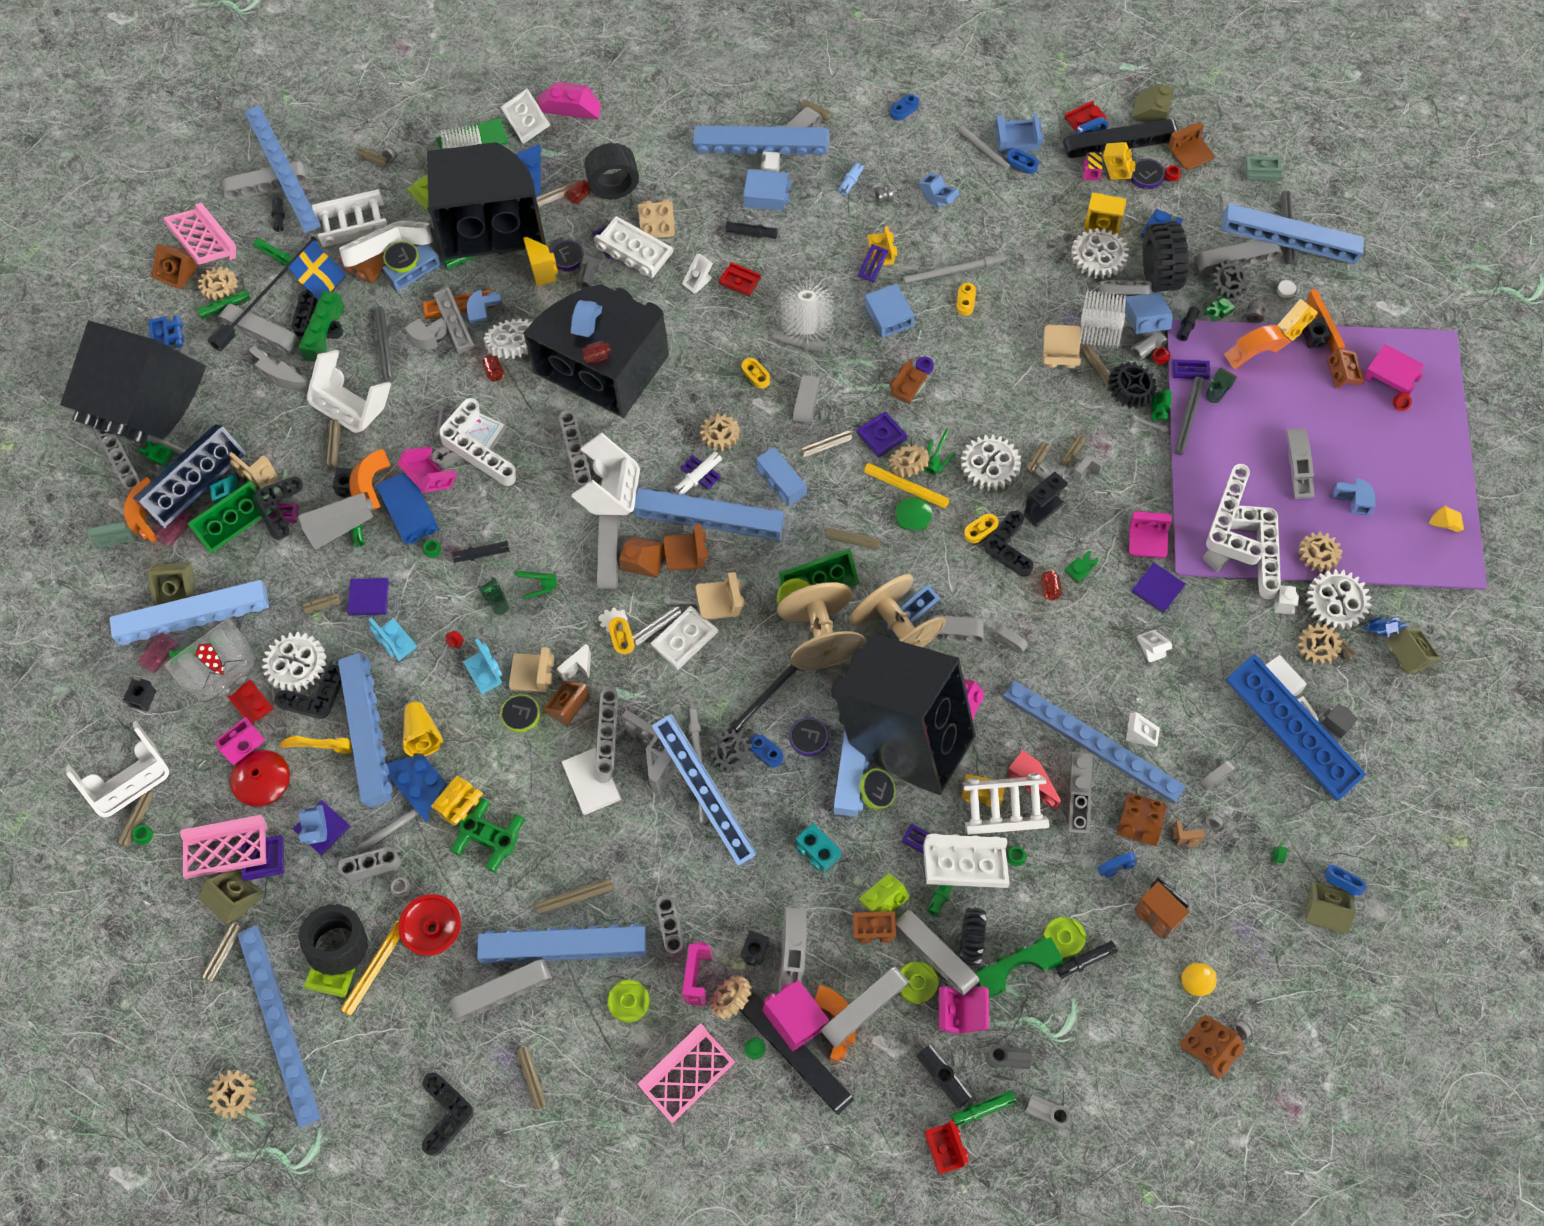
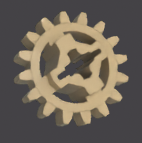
M222 266L218 270L212 267L211 272L206 270L207 274L201 275L203 280H198L200 284L198 288L203 297H207L209 301L212 298L215 301L219 298L224 299V297L230 296V293L234 294V289L238 288L236 284L238 281L233 271H229L228 268L223 270Z
M717 413L715 418L710 415L709 421L704 420V425H701L700 434L703 444L707 443V448L713 446L714 451L718 448L724 451V447L731 449L730 444L736 445V440L739 439L740 428L738 427V422L733 421L732 416L726 418L724 413L720 417L719 413Z
M909 444L907 447L902 446L900 451L895 450V455H891L889 463L892 472H895L896 476L900 474L901 477L905 475L911 477V474L918 475L919 470L924 471L923 467H928L930 459L927 449H924L923 446L918 448L917 444L913 447Z
M1319 531L1316 536L1312 532L1309 537L1305 536L1299 546L1298 554L1302 555L1300 561H1306L1305 567L1311 565L1312 571L1315 568H1318L1319 572H1322L1324 568L1326 571H1330L1331 567L1335 568L1342 558L1340 555L1343 551L1338 549L1341 544L1334 542L1335 537L1330 539L1329 533L1322 536V533Z
M1316 623L1315 628L1309 625L1308 631L1303 629L1301 633L1303 636L1298 638V641L1301 643L1298 644L1297 648L1303 649L1300 651V656L1306 655V662L1310 659L1313 660L1312 665H1315L1316 661L1321 666H1323L1324 661L1331 664V657L1337 659V653H1340L1342 649L1339 647L1342 644V640H1337L1340 634L1333 633L1334 627L1327 629V624L1320 627L1319 623ZM1329 639L1333 642V648L1329 644ZM1306 640L1308 641V644H1310L1311 646L1310 650H1308ZM1324 640L1323 645H1320L1315 649L1316 643L1319 644Z
M737 975L736 978L731 976L729 981L725 979L722 986L719 985L716 992L713 993L715 997L710 1000L712 1012L722 1020L725 1017L730 1019L732 1014L736 1016L737 1010H742L745 1003L749 1001L747 997L751 995L749 990L752 986L740 975Z
M228 1070L227 1076L222 1073L219 1074L220 1080L212 1081L215 1087L208 1089L212 1092V1095L207 1097V1099L213 1101L209 1107L213 1110L216 1109L215 1114L219 1116L222 1114V1117L228 1119L229 1115L236 1119L238 1112L241 1115H245L244 1109L252 1108L249 1102L256 1100L252 1093L257 1092V1089L251 1087L255 1082L251 1079L248 1080L249 1075L246 1073L242 1075V1072L239 1070L235 1074ZM237 1081H241L244 1087L238 1086ZM220 1102H226L228 1108H224Z

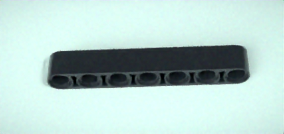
M1174 119L1069 135L1064 138L1063 145L1068 158L1087 156L1091 152L1104 153L1106 143L1127 142L1129 149L1169 143L1171 134L1179 129Z
M752 992L747 997L749 1001L745 1003L742 1010L739 1009L741 1013L837 1115H840L854 1101L852 1095L804 1044L792 1052L763 1013L762 1009L765 1003L755 992Z

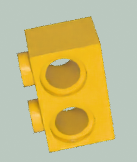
M1127 142L1106 143L1103 158L1111 180L1131 179L1132 172L1135 171V161H1132L1131 149L1128 148Z

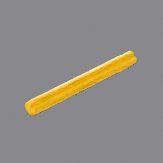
M867 463L864 472L870 476L942 508H946L949 504V498L898 475L896 476L871 463Z
M399 921L395 922L341 1007V1011L345 1014L352 1015L400 939Z

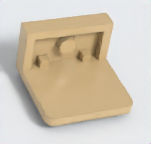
M662 199L658 203L642 201V204H638L640 230L655 238L673 237L675 235L672 201L669 202V199Z
M1047 324L1045 326L1042 361L1044 364H1047V367L1065 365L1067 368H1075L1076 365H1080L1081 327L1078 325Z
M232 452L228 454L231 458L230 463L237 469L236 473L242 479L246 477L248 479L247 482L251 480L258 489L274 484L279 478L270 461L264 455L249 467Z
M735 572L728 573L725 582L696 585L695 591L702 619L739 616L742 607H744V598L740 596L741 584L740 580L736 578Z
M541 647L540 655L517 653L513 656L509 681L510 690L547 693L548 684H551L552 679L550 671L554 665V655L551 654L549 648Z

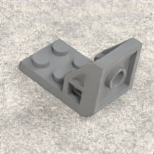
M626 710L622 715L626 733L634 739L636 737L641 739L642 743L647 746L646 756L649 781L652 792L660 795L678 768L652 725Z

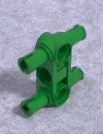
M480 797L473 811L467 813V817L464 820H460V827L457 830L458 836L449 850L455 855L461 856L469 841H474L487 847L493 853L484 867L496 873L502 860L515 850L518 840L517 834L526 820L524 817L514 814L507 829H502L487 822L482 817L491 803ZM475 824L472 829L466 830L467 825ZM504 840H510L507 846H501V843Z

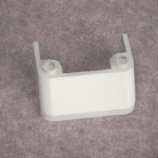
M334 350L318 354L307 393L309 404L333 420L337 419L338 423L354 433L364 431L384 409L391 383L386 382L371 386L365 401L343 387L344 375L335 367L339 351Z
M600 433L584 444L581 450L594 460L593 470L596 475L602 478V484L600 486L592 480L574 492L571 497L595 515H628L634 510L640 473L639 465L603 433Z
M137 721L133 722V727L141 741L135 745L134 752L139 761L107 782H104L96 774H90L81 779L70 764L66 766L67 776L101 817L113 815L168 777L169 770L166 763Z

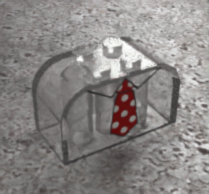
M227 618L165 663L164 667L193 700L209 702L218 696L227 694L230 690L229 688L233 685L243 682L246 676L254 669L257 657L247 639L231 619Z

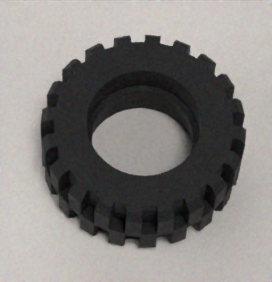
M1178 222L1149 225L1145 230L1142 251L1146 281L1152 283L1153 292L1180 290L1187 281L1186 277L1188 276L1189 267L1188 244L1184 228Z

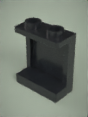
M1054 471L1028 493L1023 516L1035 527H1038L1063 506L1064 501L1057 494L1068 483Z

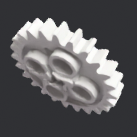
M1096 228L1095 232L1089 229L1088 234L1083 232L1082 236L1078 235L1077 240H1074L1071 258H1073V264H1077L1076 269L1082 268V274L1087 271L1088 277L1094 274L1095 279L1098 275L1102 279H1104V275L1111 278L1112 273L1117 275L1118 271H1122L1123 266H1126L1129 256V249L1126 248L1127 243H1122L1123 237L1117 238L1118 233L1112 235V230L1106 233L1105 228H1103L1102 232H1099L1098 228Z
M520 318L518 321L512 319L511 322L505 320L504 324L499 322V326L493 325V329H488L489 333H485L486 350L488 349V353H492L493 356L498 354V358L505 356V359L509 356H512L513 359L515 355L522 357L523 353L528 355L523 332L532 322H528V319L522 321Z
M985 435L984 440L977 437V443L971 440V444L966 445L965 451L962 452L961 470H964L963 476H968V482L974 480L973 486L980 484V489L987 486V491L990 490V487L997 491L998 486L1004 489L1005 483L1010 486L1011 481H1015L1016 476L1019 475L1021 467V456L1018 455V449L1013 450L1014 444L1008 446V439L1002 442L1001 436L996 440L994 435H992L991 439H988L987 435Z
M1334 569L1332 574L1329 570L1324 575L1320 573L1317 577L1318 579L1314 578L1313 584L1309 585L1308 589L1310 591L1306 593V596L1309 597L1306 604H1311L1307 610L1314 611L1311 617L1318 616L1317 623L1323 621L1327 626L1330 624L1331 628L1338 626L1340 631L1345 626L1348 630L1352 628V625L1357 627L1359 621L1362 622L1365 619L1364 616H1367L1369 613L1367 609L1371 606L1370 603H1367L1371 597L1365 596L1369 589L1362 588L1365 582L1359 584L1358 580L1360 577L1353 579L1352 572L1347 576L1345 575V570H1342L1340 574H1338L1337 569ZM1340 586L1346 587L1347 592L1341 590ZM1322 591L1327 592L1329 597L1324 596ZM1347 603L1354 605L1355 609L1349 608ZM1329 609H1334L1337 614H1332Z
M299 632L296 633L295 637L291 633H289L288 638L282 635V641L279 642L275 639L276 645H269L271 652H265L268 658L262 659L266 664L262 666L264 671H266L264 675L276 689L280 687L281 690L288 689L292 692L296 688L300 692L301 686H304L307 690V684L315 685L313 679L320 680L318 673L325 672L322 666L327 665L324 661L327 658L325 653H323L325 650L318 640L316 641L313 636L309 638L307 633H304L302 637Z

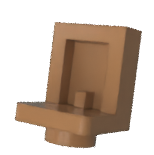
M1176 820L1173 827H1171V835L1176 840V845L1195 847L1200 845L1205 838L1203 829L1183 831L1181 820Z

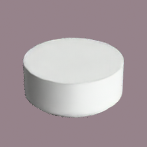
M1288 280L1280 282L1277 288V293L1282 298H1291L1296 291V285Z

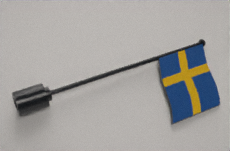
M312 236L305 247L232 325L221 324L207 339L208 343L217 351L222 352L236 337L234 327L288 269L297 281L314 295L317 301H319L323 291L333 292L345 279L346 276L343 270L322 251L316 243V237Z

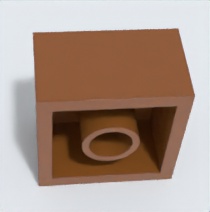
M1159 882L1141 897L1134 909L1138 918L1143 922L1146 921L1151 926L1152 931L1164 940L1182 924L1189 914V911Z

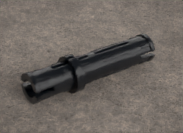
M726 222L725 232L752 235L760 239L762 237L777 239L778 228L765 227L762 224L750 225Z
M508 541L475 548L470 546L465 550L453 551L452 557H456L453 558L454 564L510 552L509 547H504L508 546Z
M1110 940L1078 957L1076 955L1073 956L1070 961L1056 966L1057 974L1061 979H1064L1075 972H1082L1087 966L1116 954L1118 950L1114 949L1116 948L1115 943Z

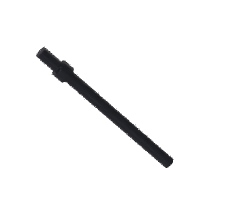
M791 664L737 720L734 719L729 724L728 733L731 734L733 729L738 733L743 728V724L798 668Z

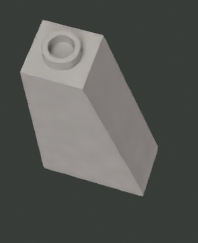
M360 493L301 514L299 519L302 530L314 549H318L373 517L371 510L374 509L370 498L367 499L364 493Z

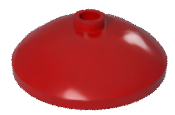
M270 750L253 751L248 753L234 766L230 776V787L234 796L241 803L251 807L266 806L278 800L286 791L290 782V769L284 758L276 752ZM256 771H259L258 775L253 776Z
M437 894L420 896L411 901L403 910L398 924L399 936L403 944L417 955L434 956L448 950L459 936L461 930L460 913L454 903L444 896ZM436 926L435 931L430 932V928Z

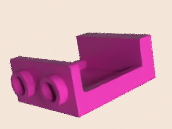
M1384 344L1368 367L1363 378L1370 382L1372 377L1401 393L1410 395L1415 387L1413 385L1414 381L1419 382L1424 374L1421 372L1424 364Z
M430 446L404 450L397 463L423 493L450 489L458 475L454 470L442 471L430 458L433 449Z
M695 942V944H689L682 991L685 1004L706 1006L707 995L705 988L696 987L700 960L712 961L713 958L711 947L707 946V943Z

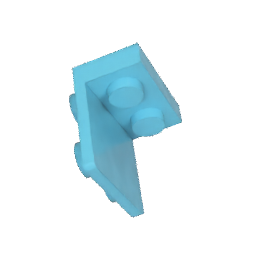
M372 617L368 619L371 624L369 629L374 634L373 636L379 644L385 647V651L391 658L395 656L400 661L417 648L413 640L394 618L381 628Z
M477 638L475 642L480 652L466 659L463 663L480 693L484 694L502 684L500 679L502 673L494 657L492 658L486 643L481 644Z

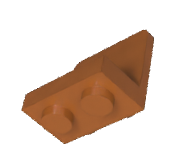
M1201 121L1173 132L1170 137L1168 148L1185 170L1195 168L1214 158L1213 152L1201 138L1204 128Z
M384 252L349 267L344 266L341 256L338 259L345 272L351 273L371 284L374 283L383 271L382 267L386 266L383 258Z
M701 524L694 525L693 534L669 535L663 538L667 570L699 569L705 567V560L709 558L708 548H704L706 532L702 531Z
M1127 793L1123 814L1116 834L1156 846L1163 829L1167 805L1159 800L1146 798L1139 794Z
M1207 1015L1200 1018L1180 1043L1182 1050L1205 1063L1211 1075L1218 1080L1223 1074L1228 1072L1230 1065L1236 1058L1241 1056L1245 1048L1238 1033Z

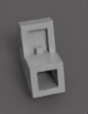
M418 318L404 328L409 340L417 348L423 350L438 347L436 340L443 338L449 333L446 323L442 318L428 327Z

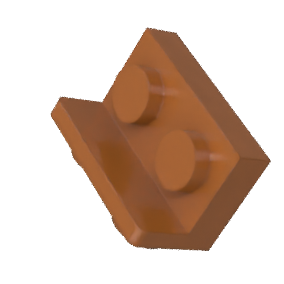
M1339 348L1327 358L1335 388L1339 389L1344 384L1360 386L1364 383L1356 352Z
M908 360L905 365L903 364L900 367L897 378L894 377L890 383L891 396L910 404L926 381L927 374L912 367V361Z
M895 911L853 913L854 939L859 940V943H871V939H880V943L892 942L893 938H896Z

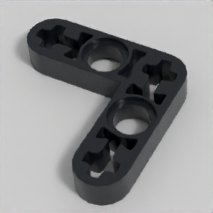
M308 290L302 291L299 295L291 326L295 335L301 337L305 334L317 303V299ZM304 310L309 311L305 316L300 315ZM332 321L326 338L338 339L343 335V328L338 321Z
M290 477L259 489L253 495V502L271 536L276 540L284 539L290 532L289 526L276 502L296 495L302 490L303 482L298 477ZM291 484H296L297 486L296 488L292 487L290 489H287V487ZM275 487L281 489L282 496L274 493ZM269 493V497H267L265 500H260V496H265ZM268 510H272L275 513V519L268 517ZM277 529H282L283 532L278 533Z
M1011 511L986 540L985 552L1016 574L1026 577L1032 573L1033 562L1008 545L1022 527L1024 516L1019 511ZM1018 518L1019 520L1015 521L1011 527L1012 519ZM1007 530L1009 536L1003 537L999 534V531ZM994 544L997 545L996 548H995V547H994L993 549L990 548V545H992V546H993ZM1011 553L1014 559L1006 560L1004 554ZM1028 565V568L1021 569V566Z
M331 665L325 670L315 697L282 690L275 695V703L280 709L317 719L326 718L330 714L342 684L339 666ZM337 671L338 676L335 675V676L332 678L331 673H332V674H335V672ZM332 688L333 691L330 695H323L324 689ZM287 697L288 700L292 701L293 703L291 704V702L284 701L282 703L280 700L285 699ZM300 701H307L305 708L299 709L297 707ZM323 706L324 710H320V712L316 710L317 708H321Z
M432 1072L424 1077L423 1087L448 1113L424 1138L422 1150L429 1156H437L471 1120L474 1109L439 1074ZM430 1079L436 1080V1083H437L442 1089H441L440 1091H438V1090H437L436 1088H434L433 1086H431V1087L429 1088V1086H430L429 1080H430ZM448 1091L453 1092L454 1099L452 1102L444 1103L442 1099L444 1093ZM457 1102L464 1109L468 1107L466 1110L468 1114L466 1116L461 1115L459 1117L460 1111L455 1107ZM452 1123L454 1126L453 1132L445 1135L442 1131L444 1124ZM438 1132L441 1137L445 1138L444 1142L439 1139L435 1144L437 1146L436 1150L430 1149L428 1151L430 1148L428 1143L430 1141L435 1142L439 1138L435 1135Z

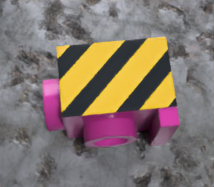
M1088 153L1087 159L1083 160V180H1100L1102 153Z

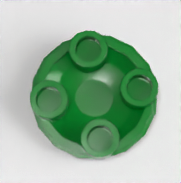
M916 497L902 500L895 510L898 526L909 530L926 529L932 518L931 507L926 501Z

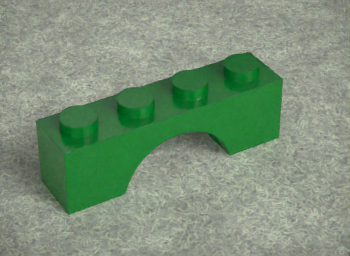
M328 291L322 292L299 345V350L304 360L316 362L317 355L326 352L328 328L334 319L339 320L345 307L340 294Z
M1041 937L1034 941L1035 945L1029 948L1023 946L1015 951L1016 954L1010 957L1004 955L996 960L997 963L991 966L986 964L978 968V972L975 973L979 978L978 984L980 987L988 988L989 999L1006 991L1007 976L1018 966L1032 965L1044 973L1063 964V958L1052 937L1047 939Z

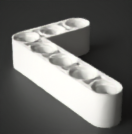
M397 221L340 247L339 250L344 266L349 267L384 252L393 243L404 241L411 244L426 245L433 242L429 223Z
M473 398L466 399L441 426L440 438L442 444L505 486L514 484L516 481L515 467L466 434L480 416L478 401Z
M1237 464L1228 478L1206 540V546L1213 552L1254 565L1260 561L1264 554V545L1256 540L1230 532L1250 474V470L1246 465ZM1213 538L1219 539L1220 542L1215 541ZM1232 544L1237 545L1239 548H1234ZM1250 551L1256 552L1257 555L1252 554Z
M1238 506L1230 529L1257 531V541L1262 543L1265 548L1264 554L1258 562L1259 594L1264 599H1272L1277 594L1281 585L1278 514L1273 508Z

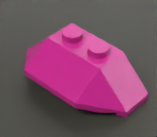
M555 82L536 99L542 112L548 114L598 120L601 110L600 102L587 85Z

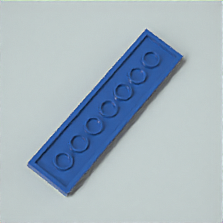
M1256 654L1248 658L1225 679L1228 685L1335 801H1339L1367 775Z

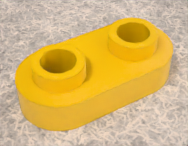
M971 283L961 284L958 290L956 310L963 316H968L974 311L976 287Z
M745 359L741 364L743 374L756 388L763 389L768 387L770 384V374L756 359Z
M984 514L965 528V539L969 543L974 544L991 535L998 527L997 517L993 514Z
M615 617L609 622L608 626L614 648L620 654H630L634 649L635 643L629 623L624 618ZM622 624V629L619 631L618 626ZM625 642H627L628 646L624 649L623 645Z

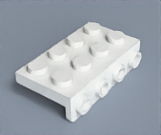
M617 216L600 236L596 235L594 237L595 246L598 250L610 254L614 259L624 262L628 267H633L642 275L650 278L655 276L673 253L671 246Z
M937 833L927 835L923 844L926 884L1008 888L1010 883L1005 849L1007 839L997 836L939 835Z

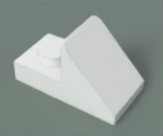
M696 254L682 285L693 293H697L712 279L708 272L713 263L703 255Z
M1155 630L1137 636V640L1149 662L1166 657V651L1172 649L1171 641Z
M585 644L557 668L558 674L563 681L567 678H572L578 669L589 679L591 661L589 646Z
M1137 712L1130 713L1126 741L1155 747L1158 744L1160 728Z

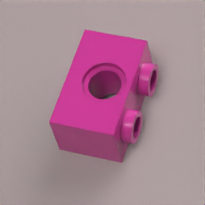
M245 717L217 738L214 743L219 751L234 765L252 750L258 748L265 739L249 719Z

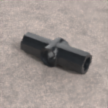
M931 1044L916 1055L917 1059L934 1079L935 1084L944 1091L957 1109L972 1098V1095L954 1074L953 1069L945 1063ZM943 1071L947 1072L950 1079L948 1081H941L938 1074Z

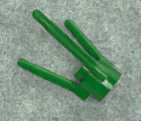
M948 429L945 430L934 455L931 457L933 439L929 441L927 452L930 461L928 462V467H923L924 471L928 474L936 475L937 472L941 473L942 469L956 454L953 452L942 464L940 463L941 460L937 457L949 432Z
M514 571L517 577L541 579V587H545L543 590L524 595V599L544 593H552V588H557L556 573L544 574Z

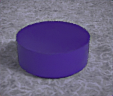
M920 357L916 361V369L927 375L933 371L934 362L931 358Z

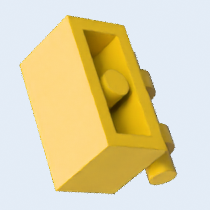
M456 776L431 807L443 820L456 826L461 819L464 820L467 817L466 813L471 807L478 804V799L483 793L478 789L475 790L468 781Z

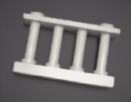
M379 189L312 205L318 221H322L324 233L318 234L322 247L356 240L388 225L386 219H381L378 206H383L384 204ZM372 208L374 221L364 223L361 210ZM355 212L357 225L347 227L345 214ZM338 216L341 229L331 231L328 218Z
M1039 773L1028 774V777L985 781L971 778L967 779V782H962L963 789L970 790L972 819H970V822H965L967 834L1049 828L1048 818L1043 816L1040 811L1039 784H1046V779L1040 776ZM1018 786H1031V817L1020 815ZM1010 787L1012 816L1009 819H1002L1000 817L998 788ZM990 788L992 817L990 820L982 821L979 814L978 789Z

